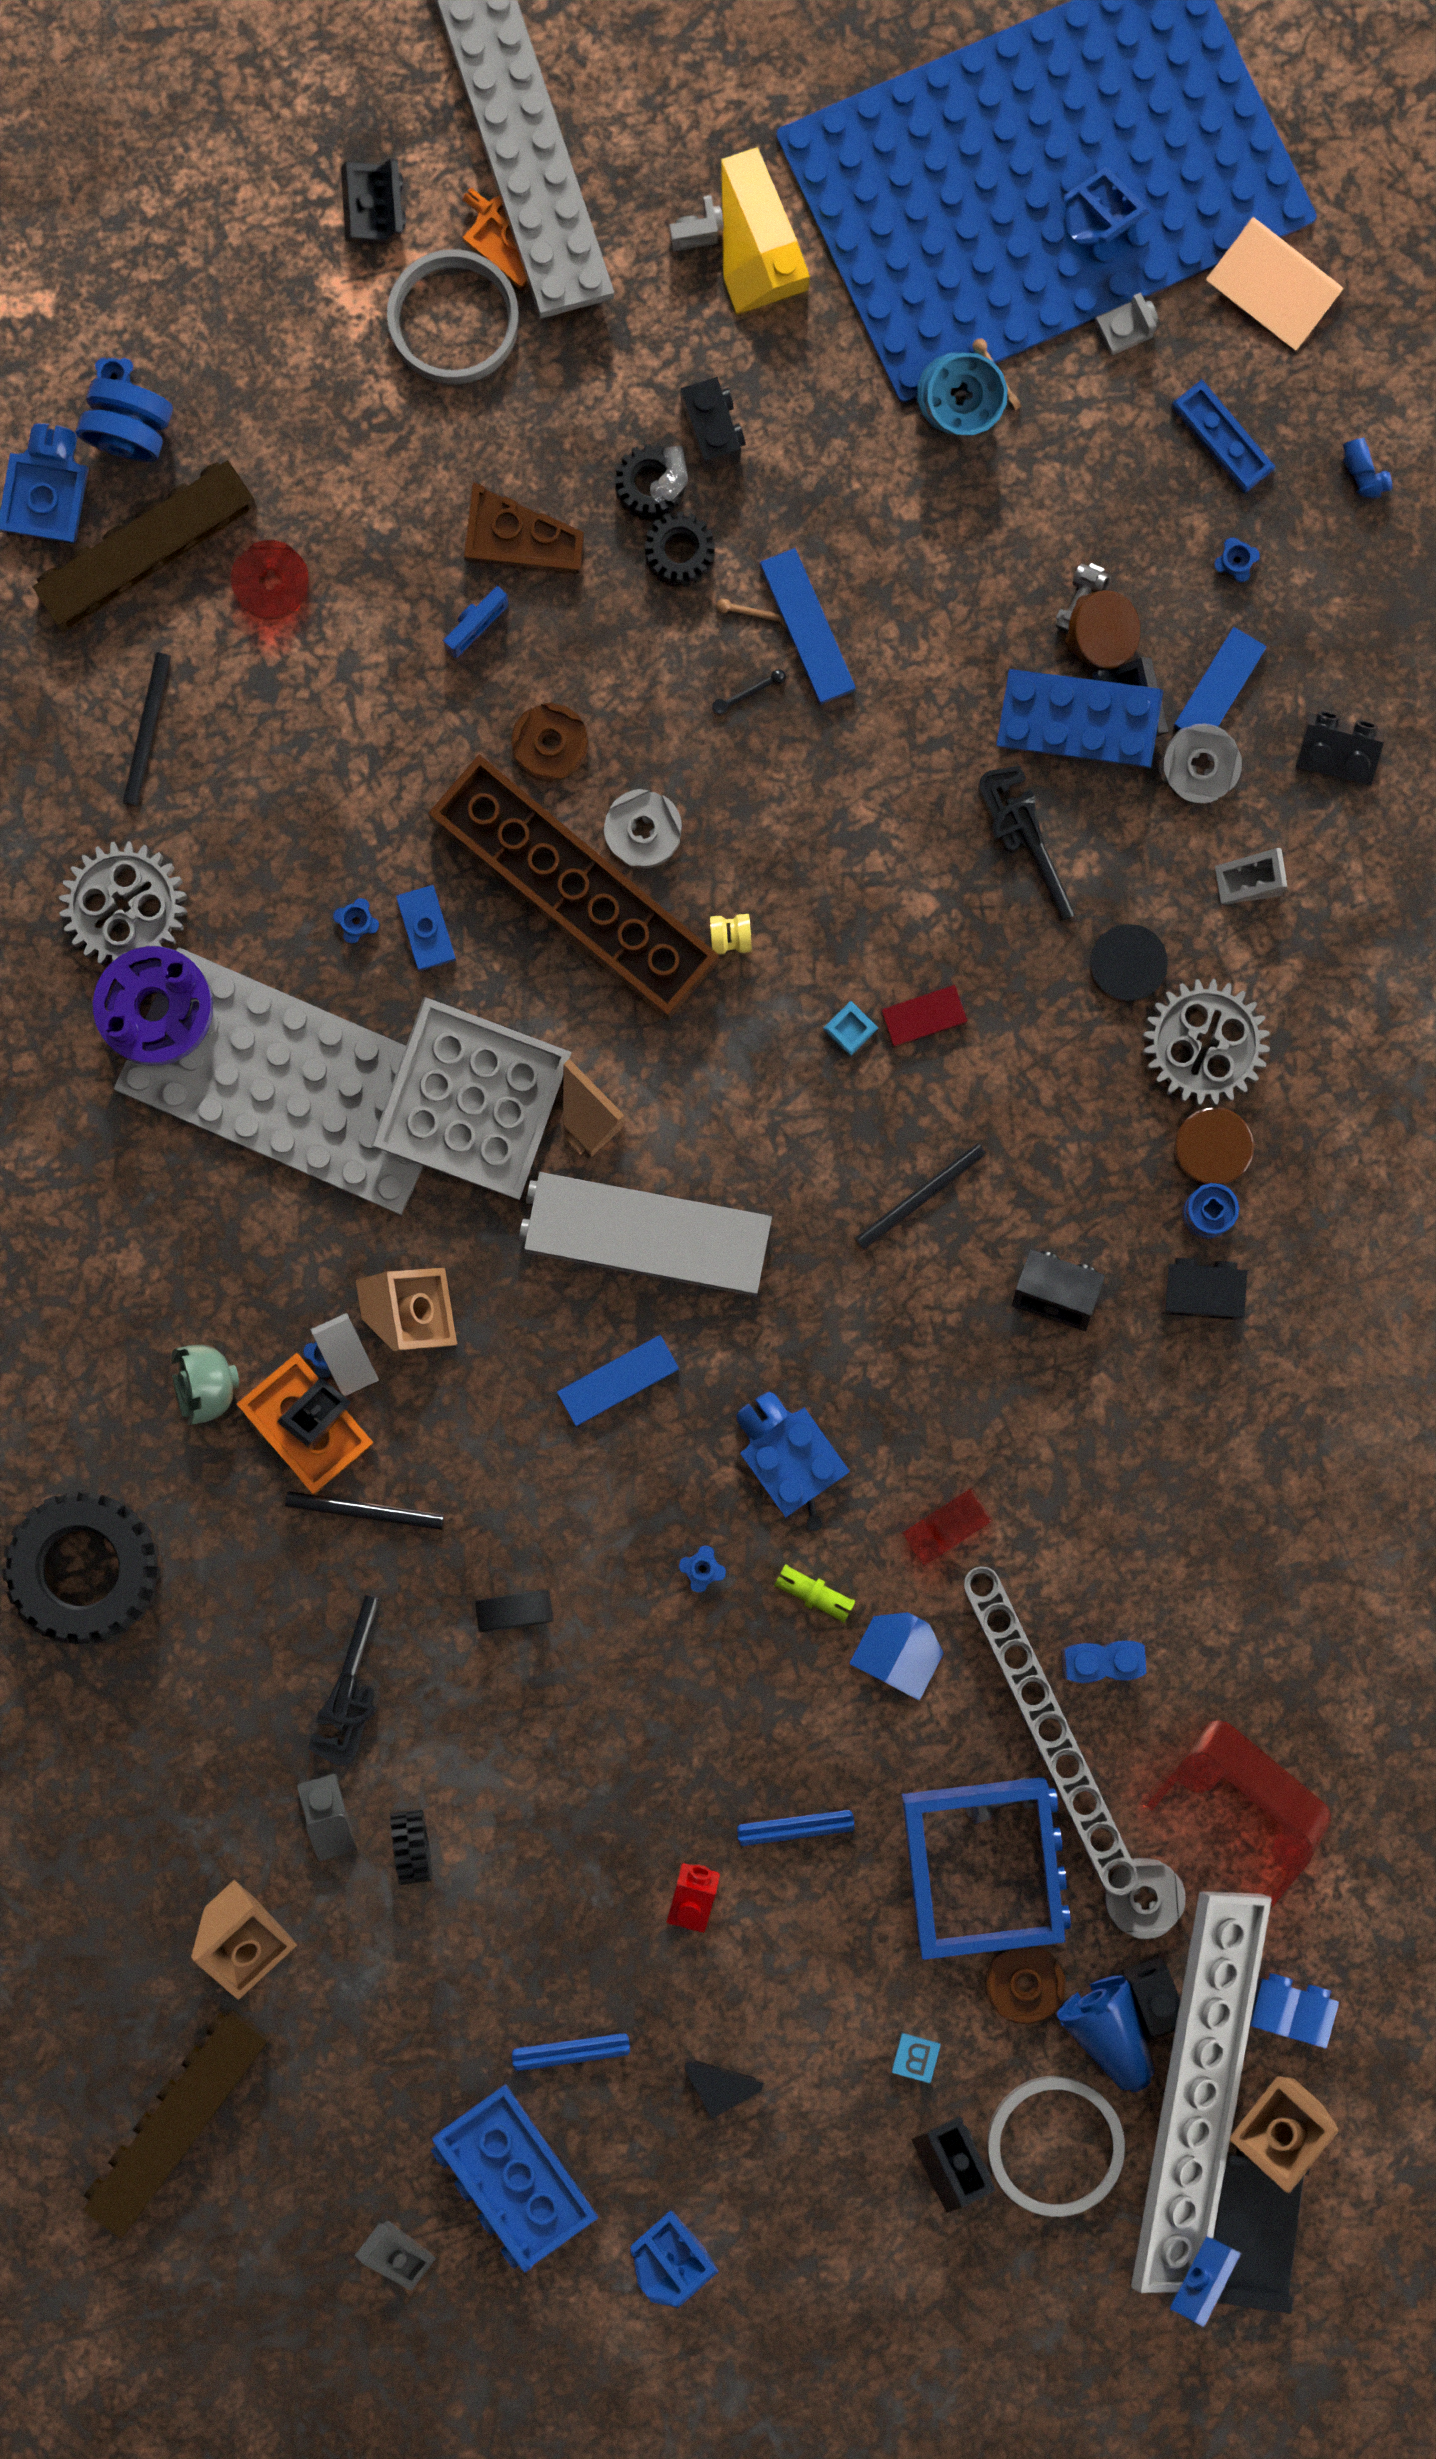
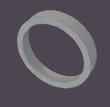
M455 249L441 250L417 259L398 277L388 300V327L391 340L398 355L414 372L437 383L465 384L489 375L507 359L517 339L519 311L516 295L510 281L493 262L473 252ZM446 268L467 269L487 278L501 293L508 312L507 332L501 346L482 363L462 370L438 369L423 363L410 352L400 331V311L409 290L424 276Z
M1044 2076L1019 2085L1001 2101L989 2124L987 2155L994 2177L1004 2192L1014 2202L1036 2214L1063 2217L1081 2213L1093 2207L1115 2185L1124 2162L1125 2140L1117 2114L1100 2093L1091 2086L1073 2078ZM1047 2090H1067L1090 2100L1104 2115L1112 2134V2160L1104 2179L1087 2196L1066 2204H1046L1026 2196L1010 2181L1001 2161L1000 2138L1008 2116L1023 2100L1031 2095Z

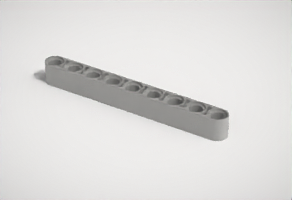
M988 1567L974 1568L965 1578L964 1590L966 1597L1101 1884L1111 1894H1127L1134 1889L1138 1879L1133 1861L999 1577ZM985 1575L993 1582V1590L987 1596H977L972 1592L970 1583L976 1576ZM995 1611L1006 1613L1010 1618L1009 1628L1001 1633L992 1631L987 1623V1618L991 1613ZM1012 1647L1023 1649L1027 1654L1025 1666L1019 1669L1009 1667L1004 1659L1008 1649ZM1036 1683L1042 1687L1044 1699L1040 1704L1029 1705L1025 1703L1021 1695L1025 1685ZM1047 1719L1058 1722L1062 1730L1060 1738L1053 1742L1043 1740L1038 1731L1041 1722ZM1066 1755L1075 1758L1079 1766L1077 1774L1069 1779L1061 1777L1056 1771L1057 1760ZM1080 1792H1088L1095 1798V1809L1089 1815H1081L1074 1809L1073 1799ZM1096 1829H1106L1111 1833L1113 1844L1109 1850L1099 1852L1092 1847L1090 1838ZM1115 1865L1124 1866L1130 1873L1128 1885L1121 1889L1114 1888L1108 1881V1872Z

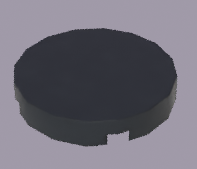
M1123 924L1112 927L1099 937L1091 951L1089 968L1094 983L1108 997L1115 1001L1132 1003L1146 999L1160 987L1167 974L1168 957L1164 944L1154 932L1140 925Z

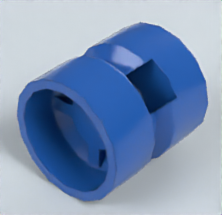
M1216 1183L1202 1185L1187 1198L1183 1205L1182 1218L1184 1225L1191 1234L1198 1238L1212 1239L1219 1237L1234 1225L1239 1214V1204L1237 1197L1228 1187Z

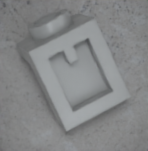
M711 195L703 196L705 218L699 219L697 216H685L678 219L675 224H670L672 252L718 243V230L724 229L721 207H713Z
M1138 293L1132 297L1130 303L1096 317L1095 324L1112 356L1153 338L1156 323H1158L1159 319L1152 302H1145L1142 294Z

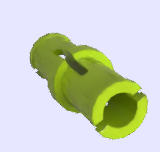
M785 1564L780 1574L793 1580L794 1583L779 1576L774 1587L780 1588L805 1601L804 1606L809 1609L814 1606L840 1620L842 1623L846 1621L849 1613L836 1607L835 1604L851 1611L855 1600H851L824 1586L825 1581L819 1578L815 1581Z

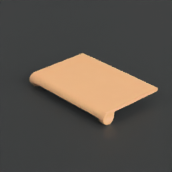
M1254 217L1247 223L1244 230L1206 278L1208 283L1295 351L1343 290V287Z

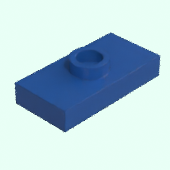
M498 585L477 606L474 604L469 605L457 619L460 624L443 640L445 650L452 657L458 658L508 607L507 594Z
M434 885L396 895L418 971L456 961Z
M1206 2236L1170 2309L1204 2327L1241 2254Z

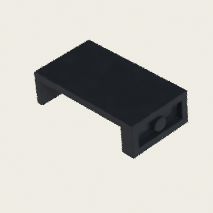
M1238 2147L1236 2153H1227L1214 2240L1234 2249L1241 2255L1216 2303L1291 2314L1293 2297L1289 2293L1304 2175L1291 2192L1286 2193ZM1310 2168L1307 2170V2172H1306L1304 2175H1309V2173H1310Z

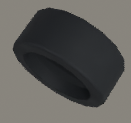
M549 1590L510 1594L475 1601L479 1632L520 1628L549 1623L554 1620Z

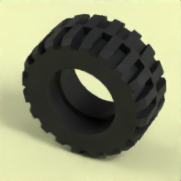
M68 1492L66 1495L53 1496L44 1500V1504L37 1508L33 1507L25 1514L26 1518L20 1525L16 1524L11 1532L13 1538L10 1546L5 1547L3 1557L7 1558L6 1569H2L3 1581H6L9 1591L6 1594L10 1604L16 1606L19 1611L17 1615L24 1623H29L35 1628L34 1631L44 1637L67 1644L86 1645L101 1643L130 1630L129 1627L134 1622L140 1621L145 1615L146 1607L149 1602H153L157 1592L155 1586L157 1579H160L161 1570L158 1567L157 1556L160 1555L157 1544H154L151 1538L152 1532L147 1524L143 1523L139 1519L138 1514L130 1507L123 1505L115 1499L96 1493ZM75 1531H91L104 1537L114 1548L119 1562L118 1578L111 1592L101 1601L88 1606H74L60 1600L50 1589L45 1576V1562L51 1547L61 1537Z

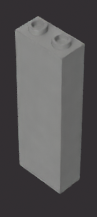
M539 1172L538 1181L530 1180L526 1203L533 1204L530 1220H522L519 1234V1242L525 1243V1253L757 1297L772 1216Z

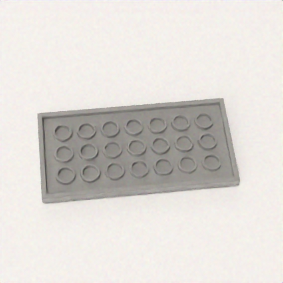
M178 947L176 951L185 955L196 964L210 986L213 997V1017L209 1030L194 1051L176 1062L161 1066H147L126 1060L114 1090L402 1216L424 1166L371 1147L406 1046ZM156 994L145 1020L157 1021L166 1015L169 1004L164 995ZM192 999L189 1013L184 1021L180 1020L181 1023L186 1022V1020L188 1019L192 1009L193 1001H197L199 1003L197 999ZM165 1034L166 1038L160 1041L143 1044V1050H145V1045H151L162 1042L168 1038V1035Z

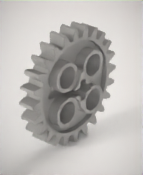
M128 841L124 852H120L115 842H111L109 854H104L102 849L97 846L95 847L97 859L92 861L88 856L82 855L81 857L86 867L83 870L74 866L70 868L77 878L75 881H63L64 886L71 893L59 896V900L62 903L69 905V908L59 912V915L62 919L72 920V922L64 927V931L67 934L78 933L72 941L73 945L77 948L87 944L83 953L85 957L89 959L98 952V963L103 966L109 957L112 958L113 962L122 954L136 948L146 946L162 947L161 944L164 941L176 944L170 932L172 929H184L183 925L176 920V916L187 915L188 911L186 908L177 905V903L187 899V895L185 892L175 891L183 883L180 877L168 878L173 873L174 866L169 863L160 867L163 860L161 853L158 852L149 859V848L146 845H143L139 852L135 853L133 844ZM130 869L136 872V879L132 885L128 887L117 885V877L122 871ZM151 883L150 889L135 896L142 889L143 885ZM94 894L104 895L106 902L102 909L94 912L87 910L86 903L90 896ZM121 898L126 902L129 901L128 904L131 909L126 913L119 909L116 903ZM155 899L161 902L160 911L155 916L146 917L141 914L142 905L146 901ZM109 917L101 928H96L98 921ZM116 925H129L130 933L125 940L117 942L111 939V931Z
M1196 979L1193 983V991L1191 992L1182 983L1178 986V998L1168 991L1164 995L1168 1006L1156 1003L1153 1007L1160 1017H1148L1146 1019V1023L1154 1028V1031L1143 1033L1142 1038L1152 1042V1045L1146 1047L1142 1054L1154 1056L1155 1059L1146 1068L1147 1070L1159 1069L1161 1072L1155 1080L1156 1084L1165 1080L1170 1083L1166 1094L1170 1095L1176 1089L1181 1090L1180 1102L1182 1103L1186 1101L1190 1094L1195 1095V1103L1198 1107L1201 1106L1204 1098L1207 1096L1212 1106H1217L1220 1094L1228 1102H1231L1234 1099L1233 1088L1241 1094H1245L1248 1089L1244 1079L1256 1083L1259 1077L1252 1069H1264L1266 1067V1063L1258 1058V1055L1267 1054L1270 1051V1047L1260 1044V1040L1267 1038L1270 1032L1258 1030L1257 1027L1266 1018L1265 1016L1253 1017L1251 1014L1257 1006L1256 1002L1246 1006L1242 1003L1245 991L1240 992L1235 997L1230 995V983L1222 991H1218L1216 979L1210 981L1207 989H1203L1200 980ZM1194 1008L1201 1011L1205 1019L1204 1025L1194 1027L1188 1024L1185 1019L1186 1010ZM1219 1011L1221 1016L1210 1039V1043L1215 1047H1210L1204 1054L1198 1074L1193 1075L1191 1069L1202 1046V1043L1197 1039H1202L1207 1033L1213 1013ZM1233 1023L1238 1026L1241 1032L1240 1040L1232 1042L1225 1039L1221 1031L1222 1025ZM1177 1044L1187 1047L1190 1051V1060L1186 1063L1175 1061L1171 1056V1047ZM1219 1059L1223 1061L1227 1069L1226 1075L1220 1078L1212 1076L1207 1068L1209 1060Z

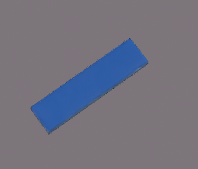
M796 548L761 561L759 567L784 621L818 704L822 705L854 692L856 689Z

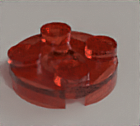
M263 540L249 546V549L236 559L231 571V585L234 595L243 610L261 619L275 620L299 611L309 591L310 577L306 563L291 546L277 540ZM270 570L275 571L277 578H281L280 584H276L274 589H267L265 584L260 583V578L267 577Z

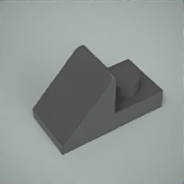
M336 1773L297 1784L307 1824H305L318 1861L357 1851Z
M389 2221L384 2222V2224L379 2223L355 2255L367 2267L411 2291L436 2259L429 2251Z

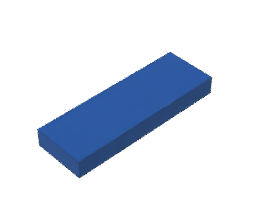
M1202 379L1172 403L1171 407L1244 494L1275 470L1276 466Z
M1233 627L1173 727L1177 730L1194 724H1211L1218 727L1267 646Z
M658 1335L557 1391L577 1427L680 1369L662 1336Z

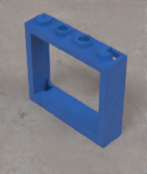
M1044 1777L902 1794L918 1943L922 1960L1066 1942L1064 1930L1071 1929V1919L1068 1905H1061L1060 1891L1067 1890L1064 1866L1057 1867L1056 1852L1062 1851V1838L1060 1828H1053L1051 1814L1052 1812H1058L1056 1789H1049ZM1036 1799L1050 1926L936 1939L922 1813Z

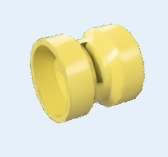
M738 914L734 919L710 916L712 950L718 955L725 954L728 950H737L739 953L752 952L749 914ZM729 926L731 937L730 943H728L727 940V927Z

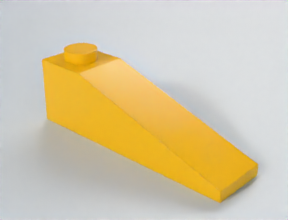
M758 147L721 159L722 217L724 223L723 280L736 315L808 291L810 280L808 269Z

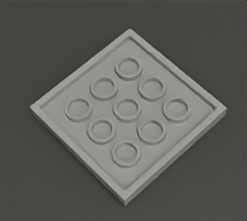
M425 997L421 1002L371 1147L507 1197L520 1200L563 1078V1064L570 1058L571 1052Z

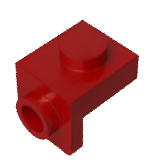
M683 1863L666 1923L705 1933L720 1873L702 1865Z

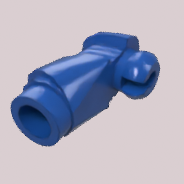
M1358 438L1343 444V461L1350 474L1356 480L1359 488L1356 493L1367 498L1382 497L1381 492L1392 490L1393 484L1390 473L1388 471L1375 473L1365 438Z

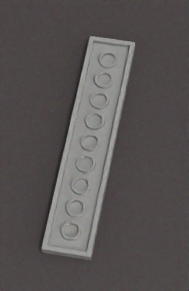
M435 0L539 318L614 299V290L518 1Z
M1199 1892L1131 2288L1140 2293L1178 2292L1206 2236L1213 2239L1272 1898L1263 1894Z

